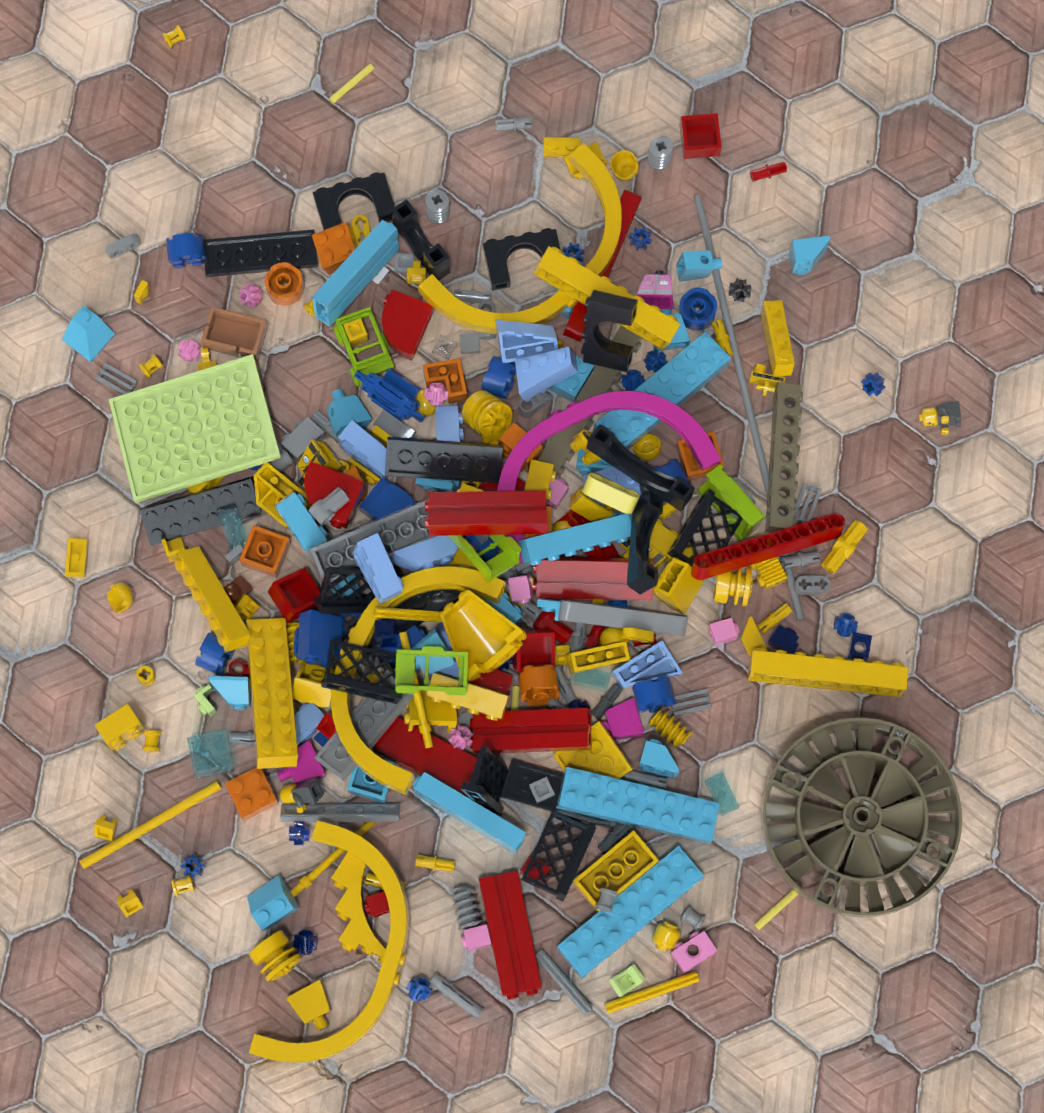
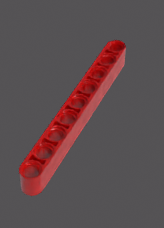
M625 189L620 198L622 221L617 249L608 268L602 275L609 278L642 198L641 195ZM578 301L575 304L563 336L579 342L582 341L583 330L586 328L584 316L587 308H585L583 303Z
M831 514L700 554L694 558L691 575L696 580H704L837 539L842 534L845 518L840 514Z

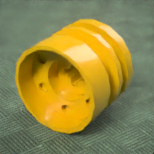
M486 390L473 393L466 400L462 409V419L465 424L489 440L501 437L510 427L513 419L511 408Z
M746 566L744 574H742V568L736 570V573L730 571L717 575L713 602L726 604L729 596H733L734 605H737L738 598L741 597V606H747L753 584L751 566Z
M282 930L262 941L248 954L256 966L263 963L266 964L260 972L262 975L270 972L265 977L268 983L288 974L302 959L299 954L292 956L296 951L294 947L285 951L284 948L290 941Z

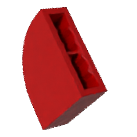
M392 289L390 295L387 294L383 302L385 305L382 313L383 334L388 345L395 353L413 361L434 313V308L429 303Z
M310 461L304 478L305 493L310 506L321 499H325L339 487L345 492L350 501L335 512L334 517L329 522L335 528L341 529L343 527L347 529L365 488L364 482Z

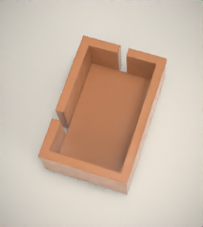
M211 307L207 319L208 326H205L201 339L203 348L236 357L240 354L241 358L253 354L255 361L258 362L268 328L266 320Z

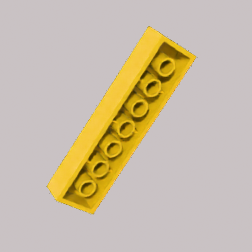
M556 247L547 248L533 275L584 305L586 298L591 296L593 290L638 300L637 314L632 325L617 324L661 350L668 346L680 326V323L677 322L674 316L663 314L657 306L646 304L643 298L629 294L628 290L622 286L617 287L611 283L612 281L605 276L600 277L595 274L592 268L588 266L583 267L578 264L579 261L573 257H566L560 249Z
M285 618L246 620V628L250 633L247 654L257 769L297 767L298 752Z
M756 648L749 657L747 681L901 698L907 690L908 667H903L901 663L885 665L882 661L866 663L863 659L848 661L844 657L829 659L825 655L820 654L811 657L806 656V653L796 652L793 655L787 654V651L776 650L774 653L768 652L764 648Z

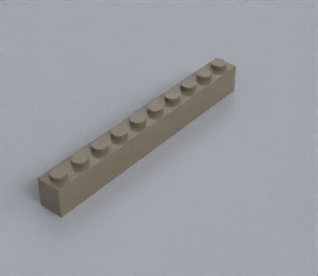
M620 326L612 339L613 342L633 346V352L635 353L638 352L642 345L640 343L642 338ZM596 365L575 401L580 403L593 396L613 392L611 388L614 383L618 384L621 380L622 371ZM594 416L552 436L538 461L554 464V471H557L556 478L562 476L565 470L563 466L566 461L570 462L575 454L570 446L574 440L573 437L584 429L589 431L594 423V420H592Z

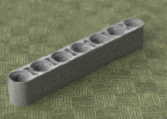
M561 599L558 619L617 628H638L656 633L685 636L688 616Z

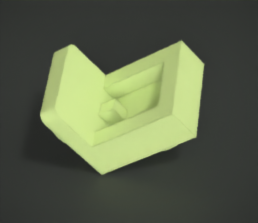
M210 684L197 689L194 697L199 703L197 707L203 715L207 713L212 717L216 710L205 698L213 691Z
M635 964L609 980L619 997L627 994L645 981L642 972Z

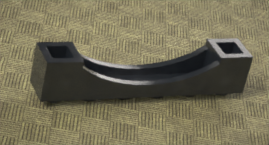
M599 424L590 435L586 449L680 512L692 498L695 487L680 477L668 476L647 465L625 448L615 437L614 433Z
M650 491L640 495L632 513L627 585L639 595L655 587L658 582V570L650 564L649 545L656 521L663 513V500Z

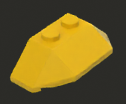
M268 462L264 463L254 475L256 504L283 527L289 528L274 507L280 500L295 492L296 495L300 494L306 503L303 505L307 511L311 508L306 493Z

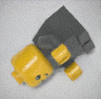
M959 401L947 402L936 408H923L921 414H919V422H922L925 427L938 424L942 426L941 434L948 435V426L961 427Z
M309 778L298 784H287L280 789L282 802L285 804L296 803L298 813L306 810L305 803H310V805L316 804L324 795L318 778Z

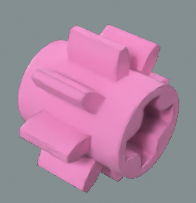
M245 284V288H241L239 299L243 305H248V308L256 307L257 303H261L263 295L259 286Z
M188 339L186 342L182 340L177 347L178 351H180L178 355L187 362L193 359L197 361L201 355L200 345L191 339Z
M435 382L431 383L429 388H425L424 397H426V400H429V404L438 406L442 405L444 400H448V391H446L442 383Z
M457 725L456 729L452 728L449 732L451 737L448 741L454 748L457 747L464 750L466 746L469 747L473 742L470 739L473 733H471L467 726Z

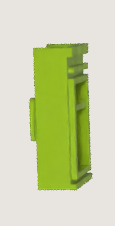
M371 307L335 320L334 332L339 344L345 347L352 365L350 373L356 386H361L363 383L354 377L357 370L366 376L372 372L377 375L390 368L395 370L388 353L389 346L384 334L380 333ZM369 317L378 342L361 348H355L352 351L343 324L359 318L363 320ZM380 344L383 353L359 362L356 361L354 353L358 354L360 351Z
M720 464L706 474L709 480L696 491L701 497L703 493L711 489L715 492L714 496L738 512L743 520L735 531L734 536L741 542L757 530L766 515H761L762 512L737 483L730 476H727L728 473L722 470L724 467ZM713 502L712 506L718 513H721L719 506ZM731 514L726 515L728 524H735L737 518Z
M461 535L449 536L485 577L487 582L519 564L521 547L510 536L489 535L495 543H491L489 547L478 554ZM496 546L503 551L486 563L480 558L481 555L491 549H495Z
M429 646L423 647L422 650H396L395 690L397 693L415 694L418 690L445 691L447 695H466L468 652L444 651L442 647ZM415 656H426L425 679L423 680L425 686L414 685ZM429 656L459 657L458 687L428 686Z

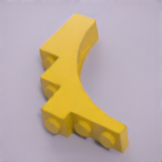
M347 852L331 877L334 882L333 886L341 891L344 888L346 889V892L335 907V911L338 912L336 916L345 922L348 919L350 920L338 939L342 943L340 947L348 952H351V950L356 952L362 946L361 951L369 956H372V954L379 957L378 962L382 964L386 949L374 936L367 924L363 911L362 884L367 865L354 854Z

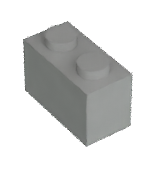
M309 417L305 420L301 419L296 424V429L292 433L288 432L282 438V448L297 462L300 461L312 439L321 442L325 438L324 431Z

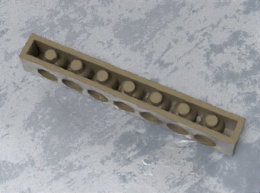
M778 382L775 386L766 532L779 531L795 526L796 518L793 517V510L795 511L797 505L794 493L798 488V481H795V476L799 470V463H796V459L800 452V445H797V442L801 435V427H798L802 417V409L799 408L803 399V392H801V385ZM785 401L789 402L792 407L786 406ZM784 419L789 420L791 425L785 424ZM782 437L788 438L790 443L784 442ZM781 455L787 456L789 461L783 460ZM780 473L786 474L788 479H783ZM779 491L785 492L787 497H782ZM778 509H782L785 512V516L781 515Z

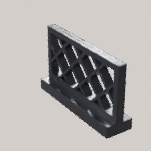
M708 489L702 494L667 554L672 558L676 556L692 567L694 558L698 556L696 547L704 546L706 553L710 552L708 545L716 544L717 549L726 547L743 518L736 510H733L714 496V491ZM713 502L719 506L721 513H712L711 505ZM731 514L737 518L735 524L728 525L726 515ZM722 516L724 526L716 527L714 517ZM710 518L712 528L704 529L702 520ZM725 529L726 539L719 540L717 530ZM713 531L715 541L707 542L705 532ZM701 533L703 543L695 544L693 535ZM692 548L694 558H688L683 555L684 550Z
M393 566L396 575L398 576L399 568L397 566ZM359 567L326 568L319 597H315L314 604L321 614L363 613L375 598V595L368 582L364 579V575ZM356 573L358 575L350 582L346 579L351 574ZM331 574L340 575L333 582L329 581ZM344 580L347 584L340 590H337L335 586ZM362 580L365 584L355 590L353 586ZM332 588L335 590L336 593L332 596H326V593ZM350 588L354 591L349 596H342ZM367 588L371 590L369 594L360 596V593Z
M330 640L321 687L397 704L402 699L403 694L397 693L395 688L389 687L385 681L391 676L395 679L396 671L392 669L388 662L392 659L396 660V654L338 640ZM334 646L341 647L345 654L338 658L333 652ZM359 651L364 658L356 662L350 653ZM373 655L379 656L383 663L375 667L370 657ZM346 656L353 664L348 669H345L340 662ZM365 660L372 669L366 674L359 666ZM337 663L342 671L339 675L330 673L331 666ZM383 665L391 673L385 678L377 670ZM355 667L361 677L353 679L348 671ZM374 672L380 681L376 684L371 683L367 675Z
M481 746L470 782L463 781L461 790L472 801L492 813L502 816L504 809L499 805L508 769L488 747Z
M552 810L521 880L557 896L556 899L563 902L595 833L596 827L583 825ZM553 818L561 820L564 827L554 830L551 823ZM576 827L582 830L580 836L572 838L569 829ZM565 830L569 839L559 842L556 833ZM553 835L556 844L547 847L544 837ZM571 843L573 852L565 855L561 846ZM558 847L561 857L552 859L548 850ZM545 851L548 861L539 864L536 855ZM563 860L566 868L557 872L554 862ZM550 864L553 874L544 876L541 867ZM537 868L541 878L534 880L527 877L530 870ZM556 878L558 883L556 890L547 885L546 879Z

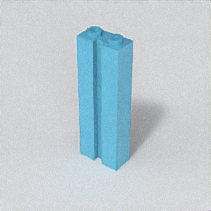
M381 220L312 296L314 313L317 319L331 326L390 261L395 253L399 251L398 232L392 223Z
M425 772L422 776L418 775L413 785L416 796L516 855L526 838V832Z

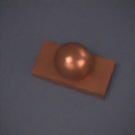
M240 575L230 584L224 586V590L233 606L243 594L248 595L253 591L252 587Z

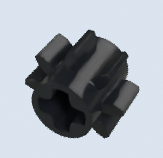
M736 278L734 283H730L729 296H733L734 301L744 302L746 297L750 298L751 285H747L746 279Z

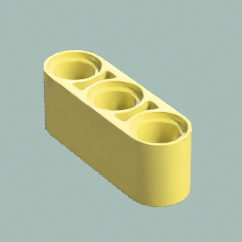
M589 473L582 488V493L626 514L633 513L640 498L637 492L595 473Z

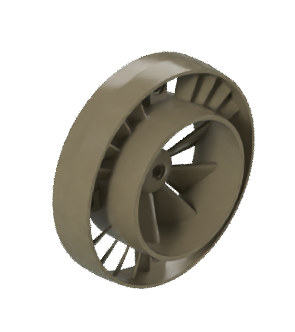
M840 719L816 727L804 734L786 750L776 764L766 785L762 802L763 837L770 858L778 873L806 901L823 910L843 916L867 918L884 916L916 903L928 894L947 873L955 858L961 838L962 808L960 796L955 781L944 761L931 746L916 734L901 726L879 719ZM852 731H858V751H854ZM835 733L840 750L839 755L836 754L829 734ZM875 733L888 736L880 754L872 752ZM814 742L825 761L824 763L820 762L808 743ZM890 743H897L899 751H893L890 748ZM906 746L921 757L909 771L899 763ZM793 754L812 772L809 778L783 767ZM844 768L854 795L853 799L850 798L833 770ZM875 770L880 772L881 775L869 798L867 796ZM930 771L934 772L935 778L922 785L918 784V779ZM785 778H792L795 783L794 786H787L784 781ZM772 786L796 797L795 805L770 801L769 797ZM807 791L842 807L843 810L839 811L803 802ZM944 791L945 799L926 802V796ZM906 796L907 801L881 810V807ZM857 813H864L866 815V821H859L857 819ZM949 813L950 821H928V814ZM767 818L793 819V823L767 824ZM840 824L843 825L842 828L810 845L807 844L808 835ZM881 824L884 825V826H887V827H889V828H891V829H894V830H896V831H899V832H901V833H903V834H906V835H908V836H910V837H913V839L907 838V837H905V836H903V835H901V834H899V833H896V832H894V831H892V830H890V829H888V828H886V827H883V826H881ZM926 833L949 836L948 846L927 837ZM870 835H871V838H872V840H873V842H874V844H875V846H876V849H877V851H878V853H879V856H880V858H881V860H882V862H883V865H884V867H885L887 873H884V871H883V869H882V866H881V864H880V861H879V859H878V856H877V854H876V851H875L874 846H873V844H872V841H871V839H870ZM853 836H855L843 874H840L838 869ZM795 837V841L772 848V841ZM930 848L938 850V857L930 855ZM799 853L802 854L803 857L783 869L781 863ZM915 856L939 867L937 873L926 886L906 867ZM811 867L822 876L813 897L796 884ZM898 873L914 895L908 901L893 878ZM882 882L885 884L893 906L884 910L877 885ZM825 883L832 885V893L824 891L823 885ZM841 885L848 886L845 910L831 906ZM867 886L869 912H860V887Z

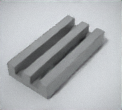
M106 362L103 365V369L99 371V375L95 377L97 381L121 395L132 392L138 384L137 380ZM106 371H111L112 373L118 375L124 380L130 382L132 385L130 386L129 384L125 383L124 381L118 379L117 377L113 376L112 374ZM106 376L116 383L127 388L128 391H124L123 389L117 387L116 385L112 384L111 382L105 380L102 377Z
M804 483L796 509L793 511V517L796 518V521L801 523L811 521L822 489H817L815 486H809L807 483ZM805 490H809L800 517H798L796 514ZM814 492L816 493V496L813 501L807 520L803 519L809 501L811 499L812 493Z
M704 689L675 696V701L704 695L703 698L676 703L671 706L673 715L676 717L711 709L712 705L708 690ZM706 702V705L676 711V708Z

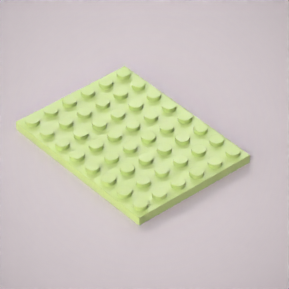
M253 354L109 399L135 503L282 458Z

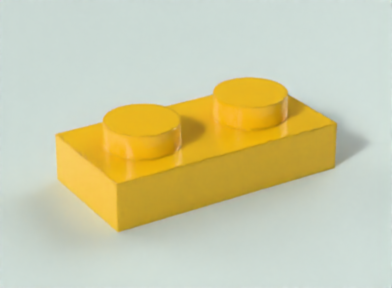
M543 137V157L563 158L580 146V138Z
M68 538L65 577L85 578L88 549L87 539Z

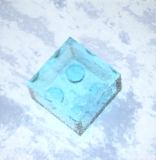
M226 729L187 737L196 779L235 771Z

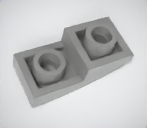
M384 409L373 424L392 437L412 439L416 431Z

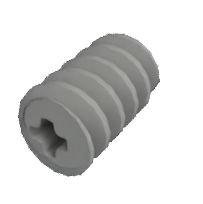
M661 136L651 141L648 163L652 168L660 170L670 165L673 143L670 138Z
M440 189L431 190L425 198L426 216L430 222L441 224L449 217V198Z
M468 886L451 890L452 893H457L452 897V900L458 901L454 904V908L460 909L455 912L456 916L461 917L457 920V924H462L458 930L473 928L482 922V920L476 919L480 912L474 911V909L479 907V904H473L477 897L471 896L476 889Z

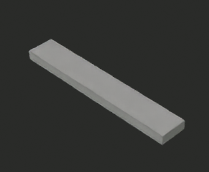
M282 804L280 814L281 822H316L317 820L321 822L399 821V804H305L307 808L301 813H298L296 810L297 804Z

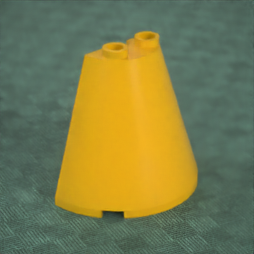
M465 590L459 594V600L455 604L451 602L444 607V611L440 616L452 650L468 652L467 682L480 678L481 673L492 672L510 659L523 645L521 640L526 639V633L470 590ZM455 657L459 667V657Z

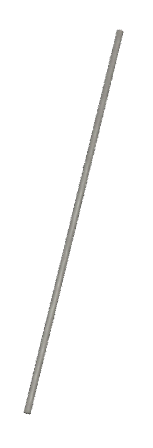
M695 195L694 200L706 250L711 251L712 258H716L701 195ZM713 269L714 283L726 332L730 336L729 342L734 353L733 361L766 496H768L769 472L720 271L719 269ZM789 554L782 555L781 557H787ZM791 567L784 570L787 575L797 621L804 620L799 595L793 589L795 578Z

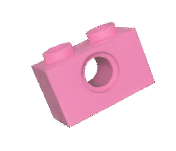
M696 931L688 937L690 939L685 944L682 941L679 942L670 953L682 974H685L717 952L705 931L702 933ZM689 946L697 948L698 954L696 956L688 954L687 948Z

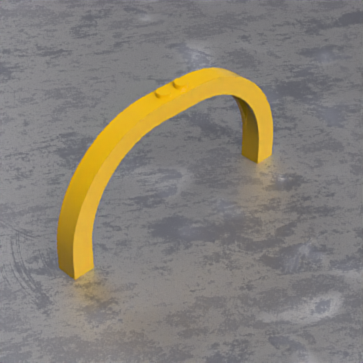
M582 143L570 154L569 162L592 185L603 209L605 225L603 239L595 256L586 265L601 277L608 268L617 249L622 221L621 203L611 174L602 161ZM433 274L418 286V292L441 315L462 327L488 334H497L495 320L546 324L556 318L566 308H572L578 302L559 290L548 300L530 309L513 313H494L474 308L462 302L450 293Z
M434 567L411 573L400 578L403 583L401 595L382 604H379L376 597L371 601L356 626L351 628L348 635L350 638L348 643L368 647L373 634L384 619L374 617L375 607L395 608L415 595L443 589L470 590L479 597L499 604L506 590V583L498 578L487 582L480 571L464 567ZM341 648L340 655L342 656L345 652ZM359 651L350 653L356 662H359L363 657ZM347 656L340 660L345 669L353 666ZM337 665L334 674L339 675L342 671ZM355 667L348 671L349 675L353 678L356 672ZM331 689L333 721L339 738L351 759L376 782L407 796L415 779L414 774L381 759L363 743L352 723L349 708L350 694Z
M318 820L316 821L311 840L354 854L369 866L377 876L389 904L390 935L373 994L363 1011L346 1028L328 1038L309 1043H289L254 1034L249 1054L280 1062L306 1063L324 1060L344 1052L358 1043L373 1029L384 1014L391 1000L395 985L398 986L400 983V967L404 966L407 954L404 953L409 934V909L403 885L393 866L374 845L361 836L339 826Z

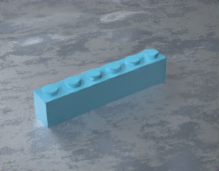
M292 492L276 503L274 507L308 555L306 549L326 541L325 536L327 533L321 525L317 526L314 521L316 518L303 505L306 503L303 497ZM351 574L346 579L350 582L356 576ZM343 580L335 588L340 590L347 583ZM358 583L353 586L355 590L359 588ZM350 588L342 596H349L354 591Z
M622 514L519 540L518 544L521 547L523 563L530 562L531 566L541 564L542 559L548 558V561L560 559V554L565 553L567 557L577 554L576 550L582 549L583 552L594 550L593 546L599 545L602 548L610 546L611 541L616 540L617 544L628 541L627 537L631 536V521L629 514Z

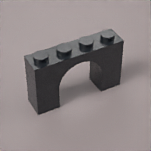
M375 172L365 178L357 177L347 183L339 182L329 188L321 187L313 192L314 202L323 231L341 224L338 214L339 205L345 198L352 195L364 196L372 202L379 223L381 220L385 222L392 221L391 209L395 206L384 172Z
M406 199L392 208L393 225L397 228V232L418 261H421V265L426 268L429 276L433 274L439 281L450 274V257L439 243L432 246L419 225L418 213L410 202Z
M546 228L537 233L526 232L521 236L515 237L510 235L501 240L489 239L483 243V252L492 291L510 287V277L506 262L513 252L520 249H529L536 252L542 258L548 247L560 249L556 229Z
M593 290L591 296L587 297L585 301L587 312L584 316V323L586 328H584L582 335L585 343H583L581 354H584L583 362L627 372L632 362L633 346L608 340L600 332L598 324L610 321L631 326L637 314L638 300Z

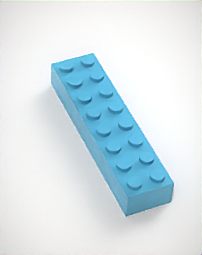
M705 331L634 391L661 397L680 407L727 368L731 357ZM614 410L609 411L595 423L593 432L600 424L614 433L618 441L629 450L662 421L638 411Z
M567 767L563 773L556 808L709 844L713 839L720 803Z
M678 846L613 900L612 913L600 910L561 942L556 949L577 975L583 979L704 878V875Z

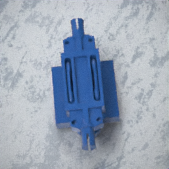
M392 368L387 370L385 376L376 375L374 372L366 376L359 370L356 371L354 377L363 382L361 389L368 393L367 396L376 405L400 421L404 419L409 420L411 417L420 423L424 420L425 416L418 412L421 404L416 399L421 388Z

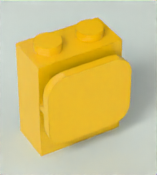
M673 557L658 578L657 585L653 588V594L670 609L685 615L704 582L692 577V567L689 564Z

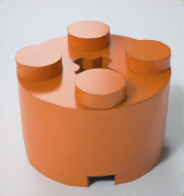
M285 262L277 263L270 268L265 276L267 294L274 304L286 306L294 304L301 299L304 284L301 272L296 267Z
M529 665L523 668V672L518 677L523 703L527 701V705L543 706L549 704V700L554 698V701L559 698L558 678L553 665L540 667Z

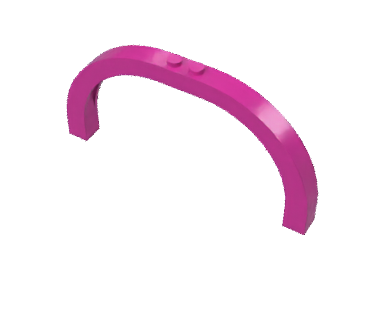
M635 391L609 392L593 396L580 403L577 401L567 405L568 409L562 412L560 409L550 414V418L531 429L517 443L506 460L500 475L497 491H515L517 477L524 462L545 440L587 418L607 411H638L665 422L686 442L701 471L718 464L721 458L699 423L679 406L648 393ZM523 534L504 535L505 537H512L517 544L519 540L525 539ZM521 552L519 557V564L523 563Z

